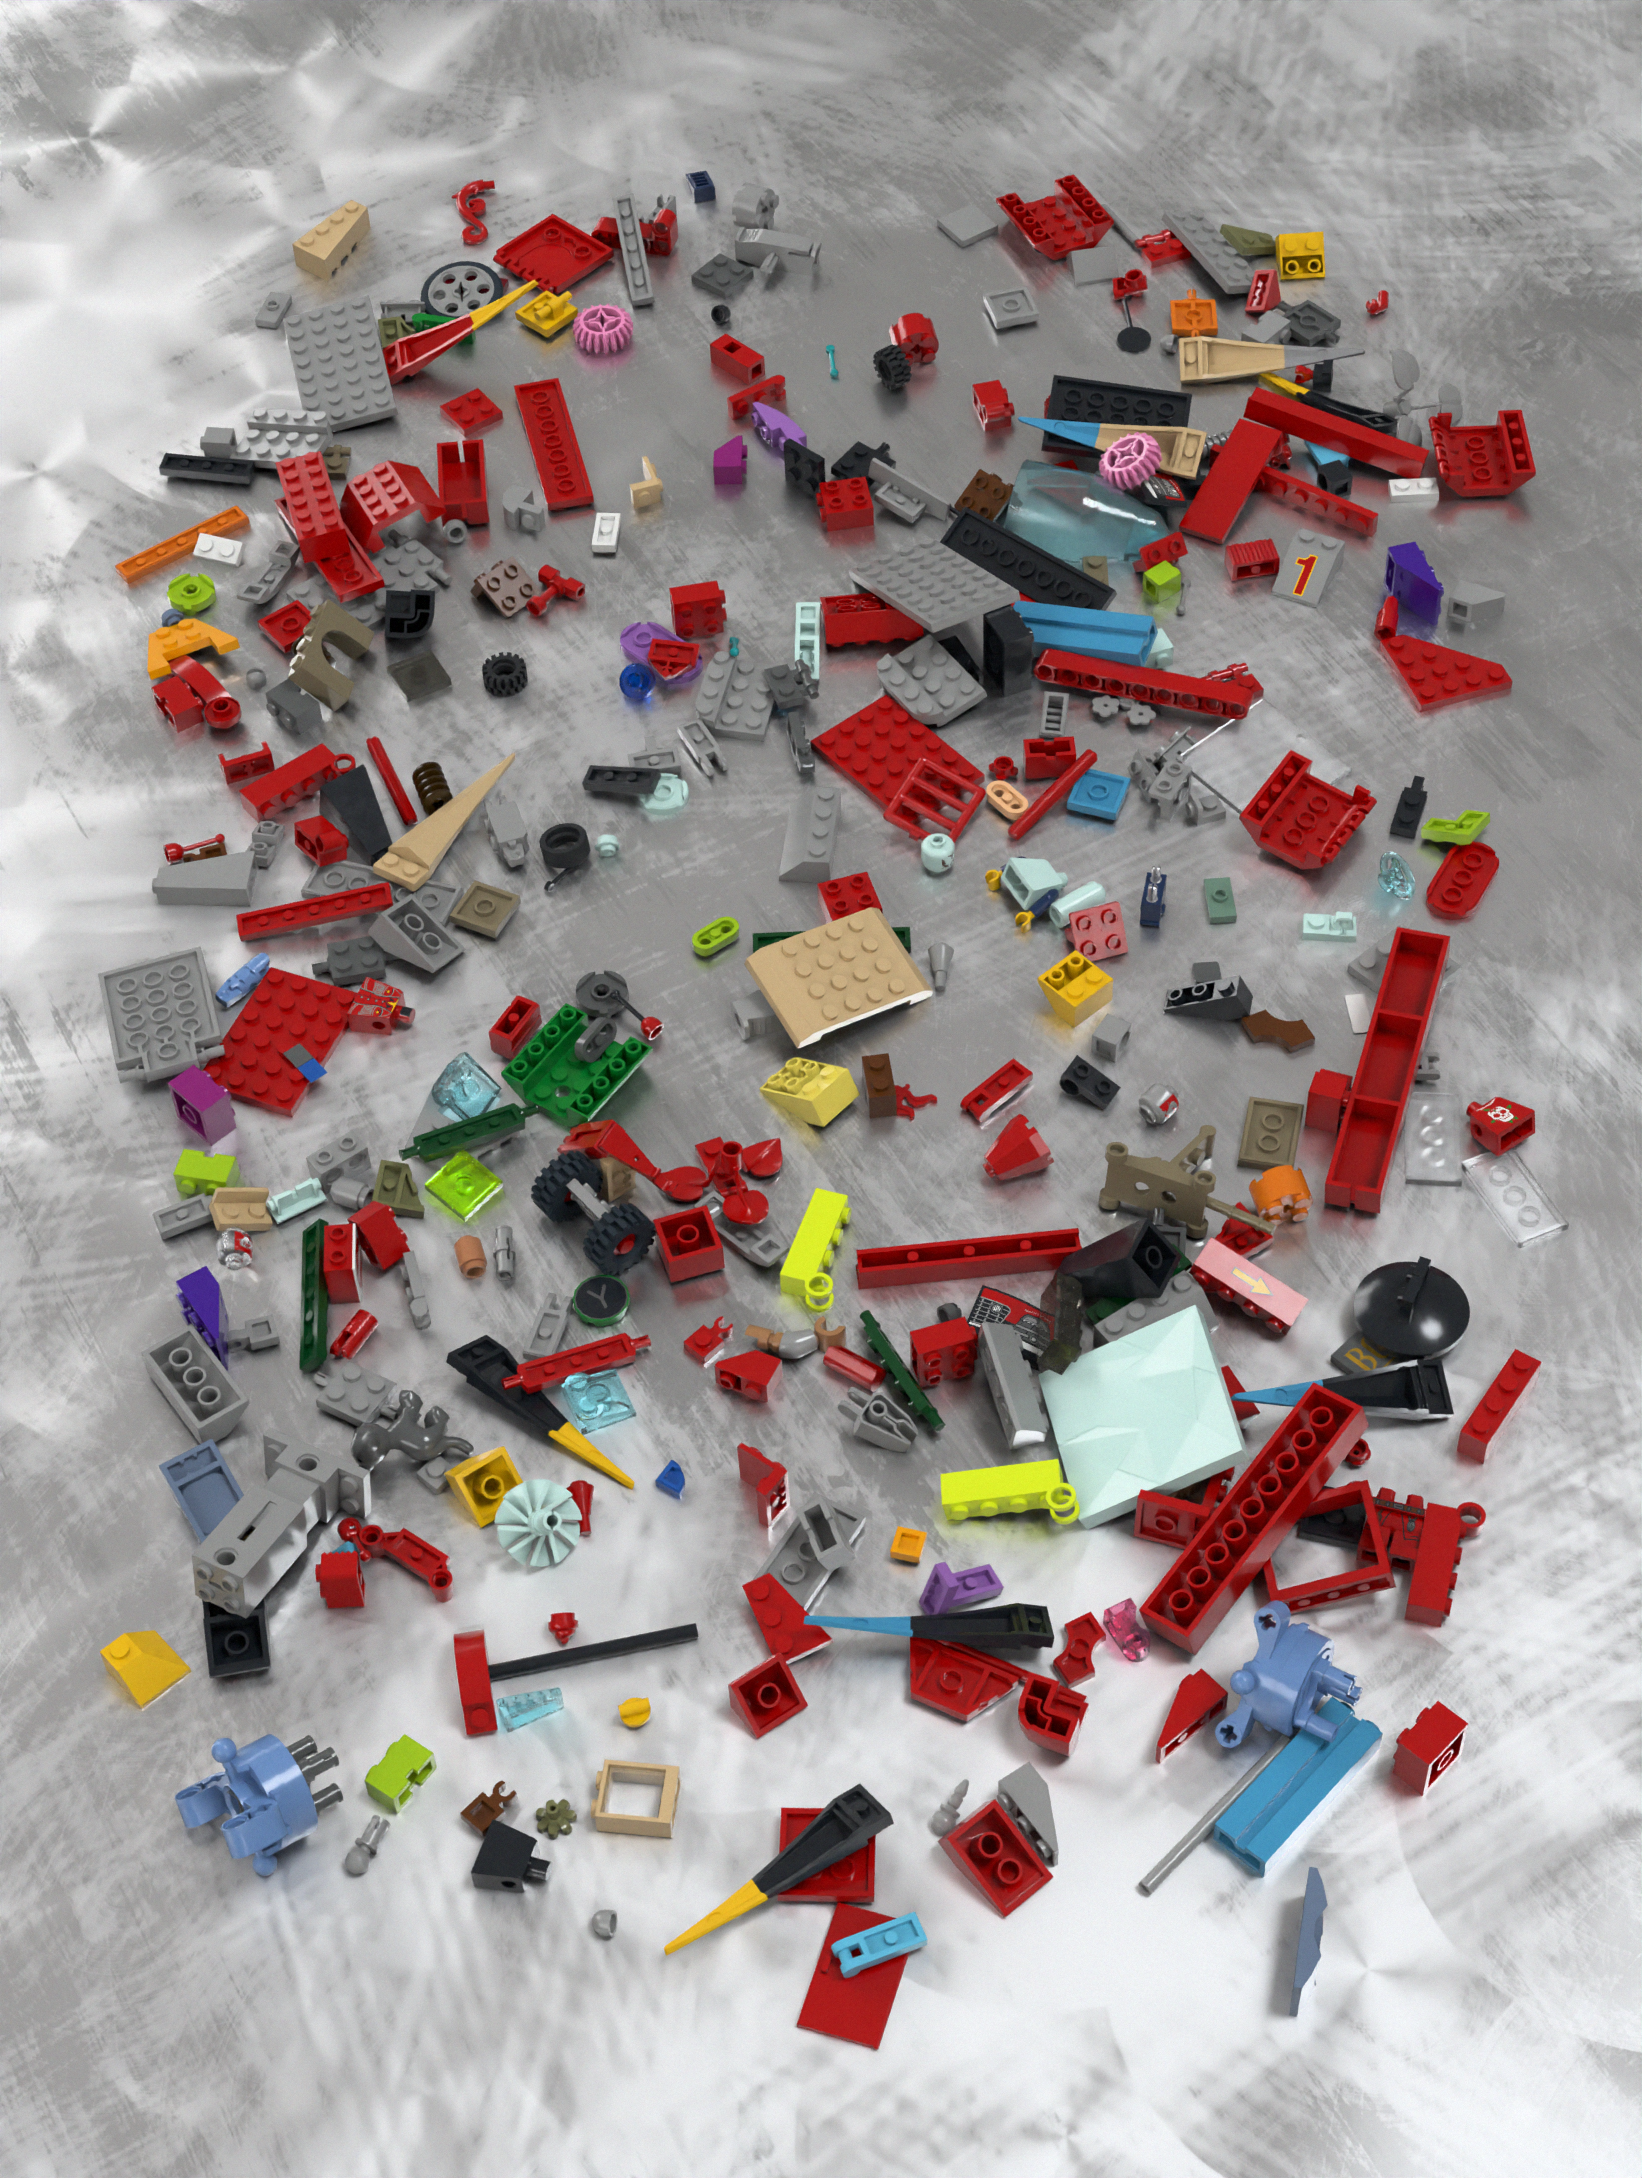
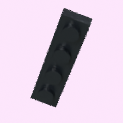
M165 453L159 466L160 475L246 484L250 483L256 469L254 461Z

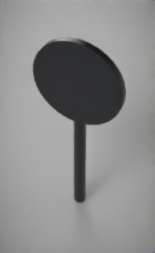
M1123 298L1122 302L1129 328L1123 329L1118 334L1117 343L1121 349L1127 352H1142L1150 346L1151 336L1145 329L1133 327L1127 299Z

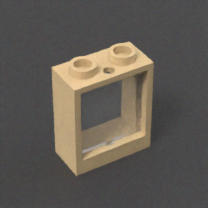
M605 1759L603 1771H598L596 1776V1790H599L598 1799H593L591 1804V1818L596 1821L597 1831L672 1838L681 1787L680 1767Z

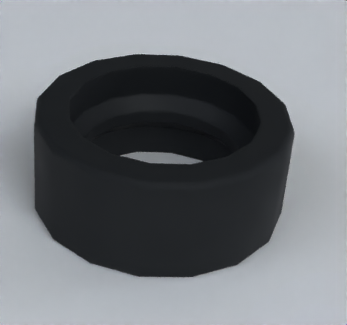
M574 823L555 825L546 830L539 840L544 862L554 868L565 869L574 867L582 863L591 851L586 830ZM575 842L574 845L568 848L554 849L561 844Z

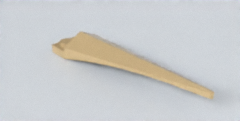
M512 753L389 846V851L373 865V873L414 892L430 879L470 816L515 761V753Z

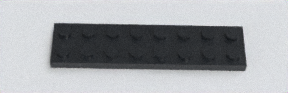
M966 506L940 541L943 545L1037 603L1106 611L1117 595L1115 589Z

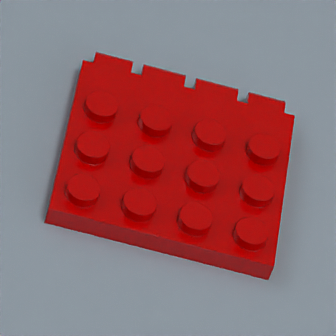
M551 214L496 250L493 261L503 268H507L508 271L518 277H522L528 283L532 280L537 281L539 284L536 287L541 291L545 292L547 290L552 294L554 292L558 294L614 257V250L565 220Z

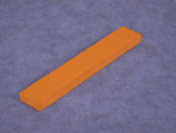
M236 505L115 565L116 572L127 584H130L194 552L200 533L222 538L250 524L249 517Z

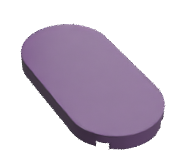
M637 622L627 626L621 632L620 648L622 653L661 680L672 684H683L696 679L701 674L703 669L701 653L695 669L668 680H664L648 663L647 658L652 638L686 642L663 626L654 622H647V624Z

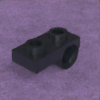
M1078 1055L1062 1074L1059 1081L1061 1088L1071 1096L1082 1094L1102 1110L1108 1106L1121 1088Z

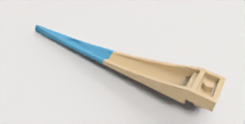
M1029 417L1018 418L1022 423L1106 452L1105 448L1113 445L1112 442L1119 441L1120 437L1125 438L1128 433L1134 435L1136 432L1140 434L1146 433L1148 436L1151 435L1161 448L1163 460L1159 463L1160 468L1156 470L1171 476L1175 475L1193 480L1196 479L1207 437V432L1186 427L1118 425Z

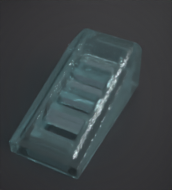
M559 1687L503 1697L496 1700L499 1716L507 1732H512L564 1708L562 1692Z

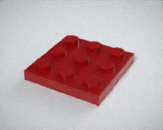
M781 1808L779 1854L824 1808ZM876 1835L867 1839L868 1845L778 1894V1901L874 1902Z

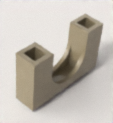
M327 599L322 605L317 604L310 613L311 621L303 630L305 635L296 647L298 653L289 664L291 670L287 678L330 709L336 711L349 700L355 683L328 663L323 654L321 643L322 641L328 642L353 660H356L369 649L374 632Z

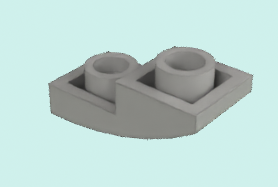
M260 821L252 832V843L246 851H255L258 866L268 867L283 837L285 825L277 824L273 821Z

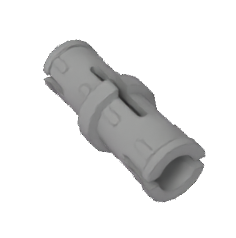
M500 1225L495 1229L496 1247L493 1249V1257L496 1259V1278L501 1281H508L514 1277L513 1259L516 1253L512 1244L513 1230L508 1225Z

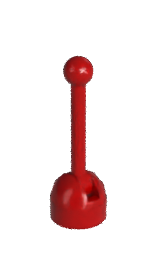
M217 834L215 838L182 847L178 843H169L163 845L164 854L167 862L171 865L181 861L184 852L216 842L221 844L225 841V836Z
M352 1517L343 1519L337 1528L340 1538L344 1542L349 1541L356 1545L360 1552L359 1558L361 1561H369L371 1559V1552L365 1550L359 1538L360 1531L363 1529L360 1522Z

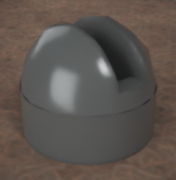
M946 1303L937 1308V1316L939 1321L943 1323L961 1318L962 1311L957 1307V1304Z

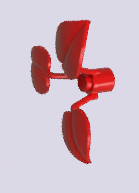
M780 1138L759 1142L744 1149L738 1142H725L720 1147V1157L715 1158V1164L707 1180L705 1173L693 1166L679 1167L660 1173L668 1181L678 1183L674 1192L667 1195L683 1202L701 1198L703 1196V1188L709 1187L719 1166H721L726 1174L734 1175L738 1194L729 1196L724 1200L722 1209L725 1217L739 1224L752 1225L761 1223L766 1219L769 1212L768 1200L758 1190H750L743 1194L739 1171L743 1168L744 1172L751 1171L752 1174L760 1177L778 1172L783 1162Z

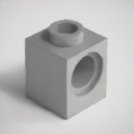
M1107 1013L1092 1034L1091 1052L1116 1062L1130 1042L1131 1023Z

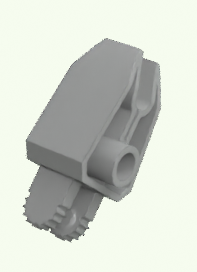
M851 1387L847 1392L848 1397L863 1409L861 1410L845 1400L840 1401L837 1408L840 1413L855 1422L853 1425L855 1435L887 1450L906 1452L911 1444L909 1440L914 1441L918 1434L917 1427L911 1418L884 1393H873L872 1396H869L865 1392Z

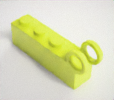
M819 1188L815 1189L780 1272V1285L783 1292L805 1297L806 1305L810 1310L825 1312L833 1306L834 1295L832 1293L833 1281L824 1271L826 1267L830 1268L834 1258L833 1249L835 1245L839 1246L843 1236L842 1228L844 1224L849 1223L852 1208L848 1207L847 1195ZM824 1281L828 1283V1288L823 1286ZM829 1297V1301L821 1306L814 1305L810 1301V1298L823 1299Z
M1058 1459L940 1474L942 1506L947 1520H964L967 1517L975 1516L989 1517L999 1513H1021L1030 1509L1044 1508L1050 1509L1051 1517L1055 1522L1069 1524L1074 1522L1080 1514V1506L1075 1489L1071 1485L1063 1483V1474ZM1064 1490L1069 1491L1071 1496L1064 1495ZM1075 1506L1074 1512L1068 1517H1059L1055 1513V1511H1067Z

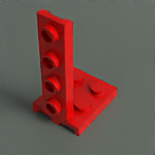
M1235 1466L1211 1476L1201 1505L1141 1489L1137 1498L1133 1536L1185 1550L1217 1509L1218 1503H1221L1227 1496L1228 1486H1225L1226 1481H1232Z

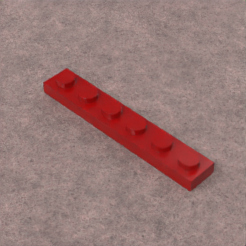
M385 882L238 914L236 918L241 942L385 911L394 904L390 884Z

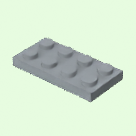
M814 1492L806 1504L816 1500L822 1495ZM824 1497L834 1508L851 1545L866 1523L865 1516ZM797 1516L754 1579L770 1573L806 1611L833 1571L829 1572L818 1561L809 1541V1536L804 1530L799 1516Z

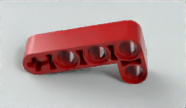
M662 209L659 211L653 224L639 222L644 249L647 254L668 256L678 240V226L675 213L669 209ZM601 217L594 227L591 236L610 248L622 249L616 218Z

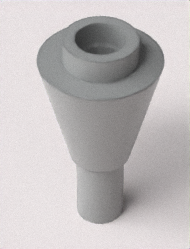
M936 943L928 949V954L935 975V989L943 991L946 988V975L954 949L946 943Z

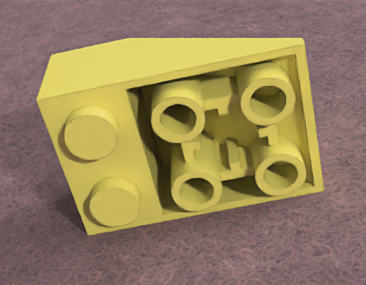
M799 1057L788 1060L780 1071L770 1076L767 1082L759 1088L760 1092L804 1122L822 1127L826 1126L860 1095L848 1068Z

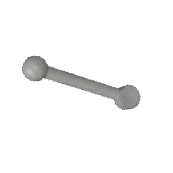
M1188 578L1182 579L1181 582L1183 590L1180 605L1176 608L1178 614H1183L1186 611L1184 604L1187 589L1191 586V580Z

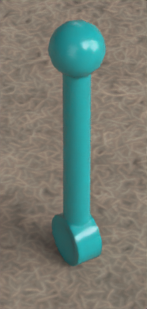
M828 345L826 346V353L829 354L830 376L835 378L839 373L835 368L833 355L835 347Z
M730 637L729 643L732 644L730 655L736 657L739 655V649L737 648L739 639Z

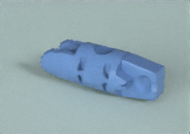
M264 952L256 955V957L244 964L216 992L215 999L228 1008L243 998L261 982L270 968L268 965L270 962L269 956Z

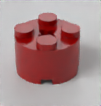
M910 313L901 316L894 327L892 324L889 329L891 344L897 345V348L900 347L902 349L901 353H905V359L909 361L908 366L916 362L924 361L930 363L935 360L939 342L932 320L929 317L927 319L923 317V314Z

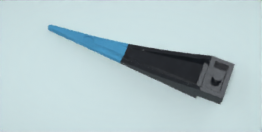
M1416 1359L1322 1380L1236 1393L1230 1398L1233 1401L1295 1407L1314 1382L1362 1406L1365 1415L1418 1421L1422 1419H1448L1454 1415L1441 1360Z
M1022 1603L964 1612L905 1617H831L807 1615L804 1617L803 1623L1021 1650L1022 1645L1035 1649L1042 1647L1052 1648L1054 1642V1634L1047 1606Z

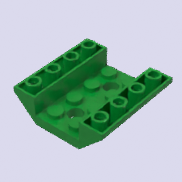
M565 1003L501 1072V1076L526 1105L536 1104L539 1112L567 1127H572L589 1122L650 1055L653 1048L630 1036L623 1045L613 1040L599 1056L601 1058L600 1061L591 1063L580 1061L575 1054V1044L589 1027L588 1015ZM561 1092H567V1093H569L568 1096H563V1097H557V1096H556L558 1093H561Z

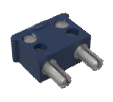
M1156 864L1152 866V873L1147 872L1140 907L1141 925L1159 927L1161 916L1165 912L1166 905L1164 901L1167 875L1161 874L1160 865H1158L1157 873Z

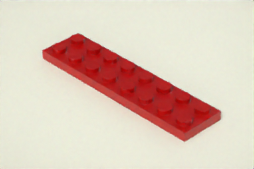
M559 378L515 385L516 400L548 511L593 503V492Z
M285 496L274 500L277 510L296 536ZM344 522L351 552L313 561L340 603L352 601L359 596L373 593L385 587L384 579Z

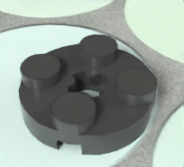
M604 970V974L595 975V972L586 974L576 985L577 1006L590 1016L611 1018L612 1015L621 1011L624 1006L618 1000H613L610 997V992L617 989L620 991L622 998L627 1002L629 1000L625 979L616 972ZM605 991L607 992V995H605V996H598V995H597L598 992H599V993H604Z

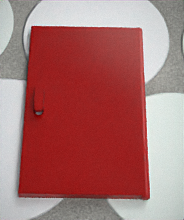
M838 1902L797 2022V2027L873 2048L874 2050L879 2049L910 1952L863 1969L858 1974L845 1978L840 1969L841 1961L834 1956L831 1946L836 1941L896 1918ZM859 1948L851 1951L853 1958L861 1955Z

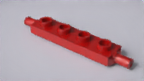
M622 1333L517 1365V1375L501 1379L502 1387H504V1390L521 1386L527 1394L628 1364L635 1361L636 1350L650 1347L651 1341L648 1335L631 1339L626 1333Z

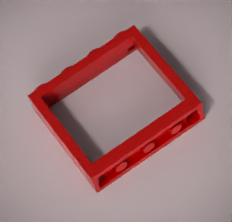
M1368 1480L1352 1481L1345 1486L1320 1490L1299 1519L1364 1502L1379 1564L1279 1590L1272 1556H1270L1263 1565L1271 1601H1282L1288 1606L1290 1613L1293 1614L1396 1587L1373 1493Z

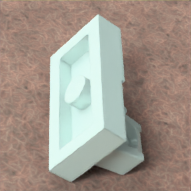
M1337 911L1335 916L1304 913L1303 940L1356 942V917H1353L1352 912Z

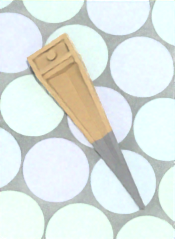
M1204 336L1179 338L1181 384L1203 382L1204 384L1294 368L1297 365L1305 366L1321 363L1324 360H1337L1363 355L1366 352L1364 349L1277 345Z

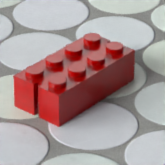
M483 439L462 441L465 462H460L458 441L437 443L439 499L447 510V513L441 516L443 527L448 521L453 519L461 520L463 523L468 521V524L490 523Z

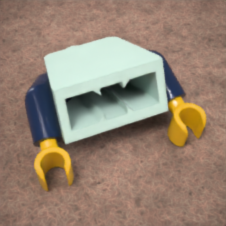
M1021 856L1009 858L1007 864L1000 867V871H987L985 879L989 889L992 891L1001 887L1000 879H1002L1022 908L1030 910L1028 913H1018L1015 918L1016 926L1025 922L1021 926V932L1026 933L1031 929V920L1034 917L1038 918L1050 908L1053 902L1058 900L1061 888L1067 886L1068 878L1064 872L1056 873L1045 859H1030Z

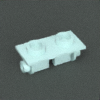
M310 1177L307 1181L295 1186L293 1191L289 1189L277 1196H271V1200L267 1201L266 1206L276 1223L279 1224L326 1201L327 1198L320 1189L322 1186L319 1179H312Z

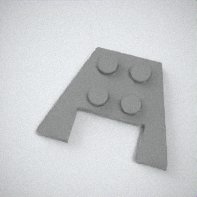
M438 1083L433 1085L405 1148L413 1146V1137L456 1123V1121L443 1115L456 1100L455 1092ZM520 1131L425 1164L450 1177L478 1161V1156L489 1150L493 1152L500 1148L502 1142L509 1138L511 1140L516 1139L520 1135ZM418 1156L413 1157L424 1163Z

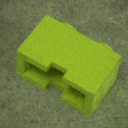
M183 1149L173 1176L178 1191L186 1194L204 1193L206 1196H213L216 1188L235 1187L240 1176V1170L235 1156L215 1154L212 1158L205 1157V1152Z
M404 1734L398 1742H393L389 1746L386 1756L378 1765L372 1766L364 1780L368 1795L398 1814L413 1797V1793L410 1790L417 1783L422 1786L436 1770L437 1765L434 1753Z

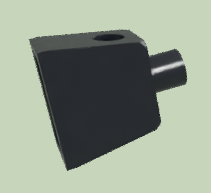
M492 1819L471 1870L474 1887L523 1893L526 1891L531 1877L545 1881L549 1879L552 1862L539 1858L540 1850L538 1841L535 1838Z

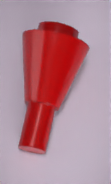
M578 1480L572 1482L566 1489L572 1493V1496L569 1498L574 1500L582 1515V1520H578L580 1535L588 1536L592 1533L589 1517L591 1515L594 1486L588 1484L585 1480Z

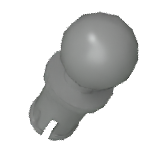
M373 1815L362 1837L357 1838L355 1841L359 1848L351 1850L346 1856L345 1865L349 1871L360 1874L369 1868L371 1863L369 1854L376 1855L378 1853L377 1846L387 1829L391 1826L386 1819L383 1818L380 1823L381 1817Z

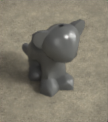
M401 1390L399 1394L400 1405L397 1408L398 1418L387 1429L373 1423L359 1425L354 1431L350 1449L352 1457L359 1467L370 1472L393 1449L401 1450L413 1459L420 1461L434 1459L444 1450L450 1448L458 1449L467 1455L474 1451V1447L468 1441L459 1437L446 1436L448 1431L446 1424L450 1417L438 1406H433L427 1411L424 1418L425 1429L416 1424L422 1416L419 1411L423 1402L412 1390Z

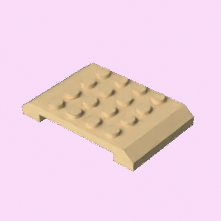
M873 907L762 947L746 958L744 963L797 1049L819 1041L822 1035L905 1002L908 1005L931 997L933 990L880 909Z

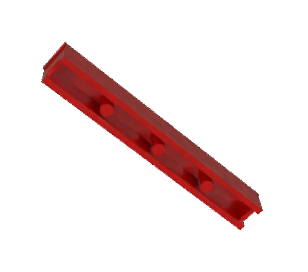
M1256 387L1251 397L1248 398L1243 416L1249 420L1409 479L1420 478L1430 451Z
M1079 1228L856 1250L858 1289L1057 1270L1064 1257L1082 1249L1079 1239Z

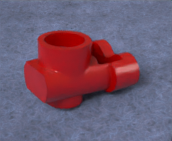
M1133 269L1125 274V278L1118 277L1112 279L1115 300L1123 299L1130 295L1139 297L1145 291H1148L1146 275L1142 274L1141 270Z

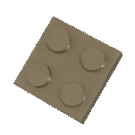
M475 880L449 915L450 922L496 938L520 905V896Z

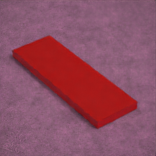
M1239 418L1179 524V531L1223 545L1283 437L1282 431Z

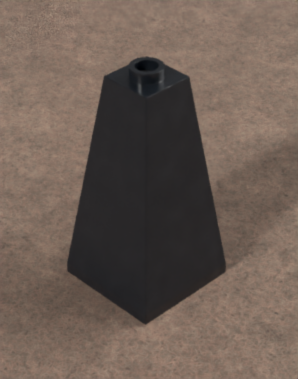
M362 764L320 787L319 813L342 834H345L349 846L368 866L373 867L389 851L388 847L392 845V841L366 767Z
M1146 1217L1064 1257L1053 1278L1070 1297L1160 1298L1182 1256L1154 1223Z

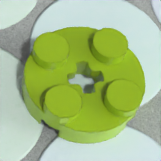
M190 573L183 574L173 579L168 586L167 597L169 604L174 609L183 612L186 616H193L197 611H201L216 602L214 583L210 577L198 573V577H191Z

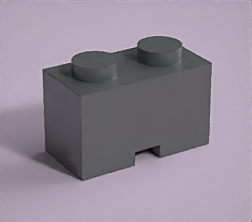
M287 679L265 693L268 703L266 708L273 717H278L288 729H292L301 735L323 720L320 704L308 693L302 695L300 693L301 688L290 679Z

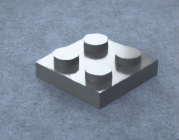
M720 253L691 275L692 283L724 299L728 298L754 277L753 269Z

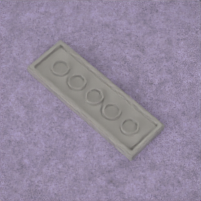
M343 860L322 867L316 864L303 886L301 894L304 898L312 899L389 882L394 905L410 894H413L446 928L450 921L449 915L462 899L464 889L459 886L427 880L414 892L373 873L372 866ZM380 911V912H376V913H372V914L380 915V914H381L382 912H384V911Z

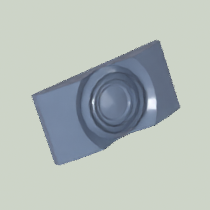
M213 1439L159 1465V1469L175 1501L186 1516L200 1545L244 1496Z
M1309 1867L1292 1989L1289 2016L1295 2017L1303 2010L1316 1986L1315 1976L1321 1959L1319 1949L1321 1936L1323 1935V1911L1328 1906L1321 1876L1318 1869L1314 1867Z

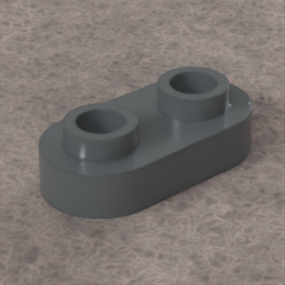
M598 1017L584 1031L575 1044V1054L580 1061L594 1062L607 1049L616 1037L617 1026L615 1021L611 1018Z

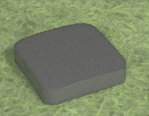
M1218 962L1193 963L1192 971L1195 984L1222 979Z

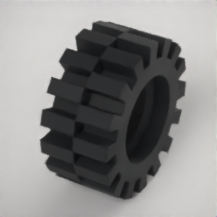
M893 344L875 352L873 356V364L876 365L874 369L878 371L877 376L878 378L881 377V383L885 384V387L890 388V390L910 382L912 377L910 373L911 367L908 366L909 361L905 359V353H901L902 349L900 347L897 348V345Z
M501 652L498 657L494 654L491 656L492 660L487 658L485 660L486 664L483 663L484 686L490 694L494 692V696H499L502 693V697H507V693H510L511 696H514L515 691L520 693L522 688L526 687V683H528L526 663H524L522 657L519 659V655L515 654L512 657L511 652H507V655H503V652ZM503 673H511L510 675H507V676H499L500 674H503Z

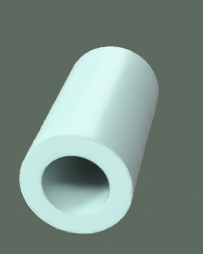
M1091 881L1053 902L1048 909L1049 916L1056 926L1062 928L1070 923L1069 913L1103 905L1105 903L1106 891L1101 884Z

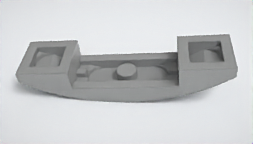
M278 540L269 552V563L254 582H246L237 594V599L262 604L274 597L293 570L300 552L299 544Z
M712 1191L693 1206L697 1208L707 1205L718 1236L739 1254L759 1265L770 1267L790 1251L787 1245L771 1233L765 1236L752 1225L739 1224L727 1219L722 1209L725 1198L716 1191Z

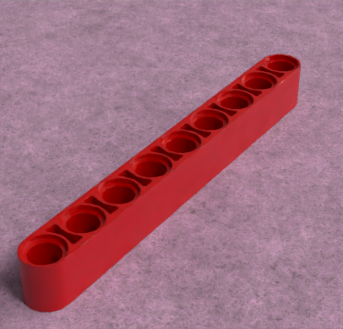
M1055 649L1043 650L1034 667V675L1039 680L1235 720H1242L1247 716L1254 699L1252 691L1242 686Z

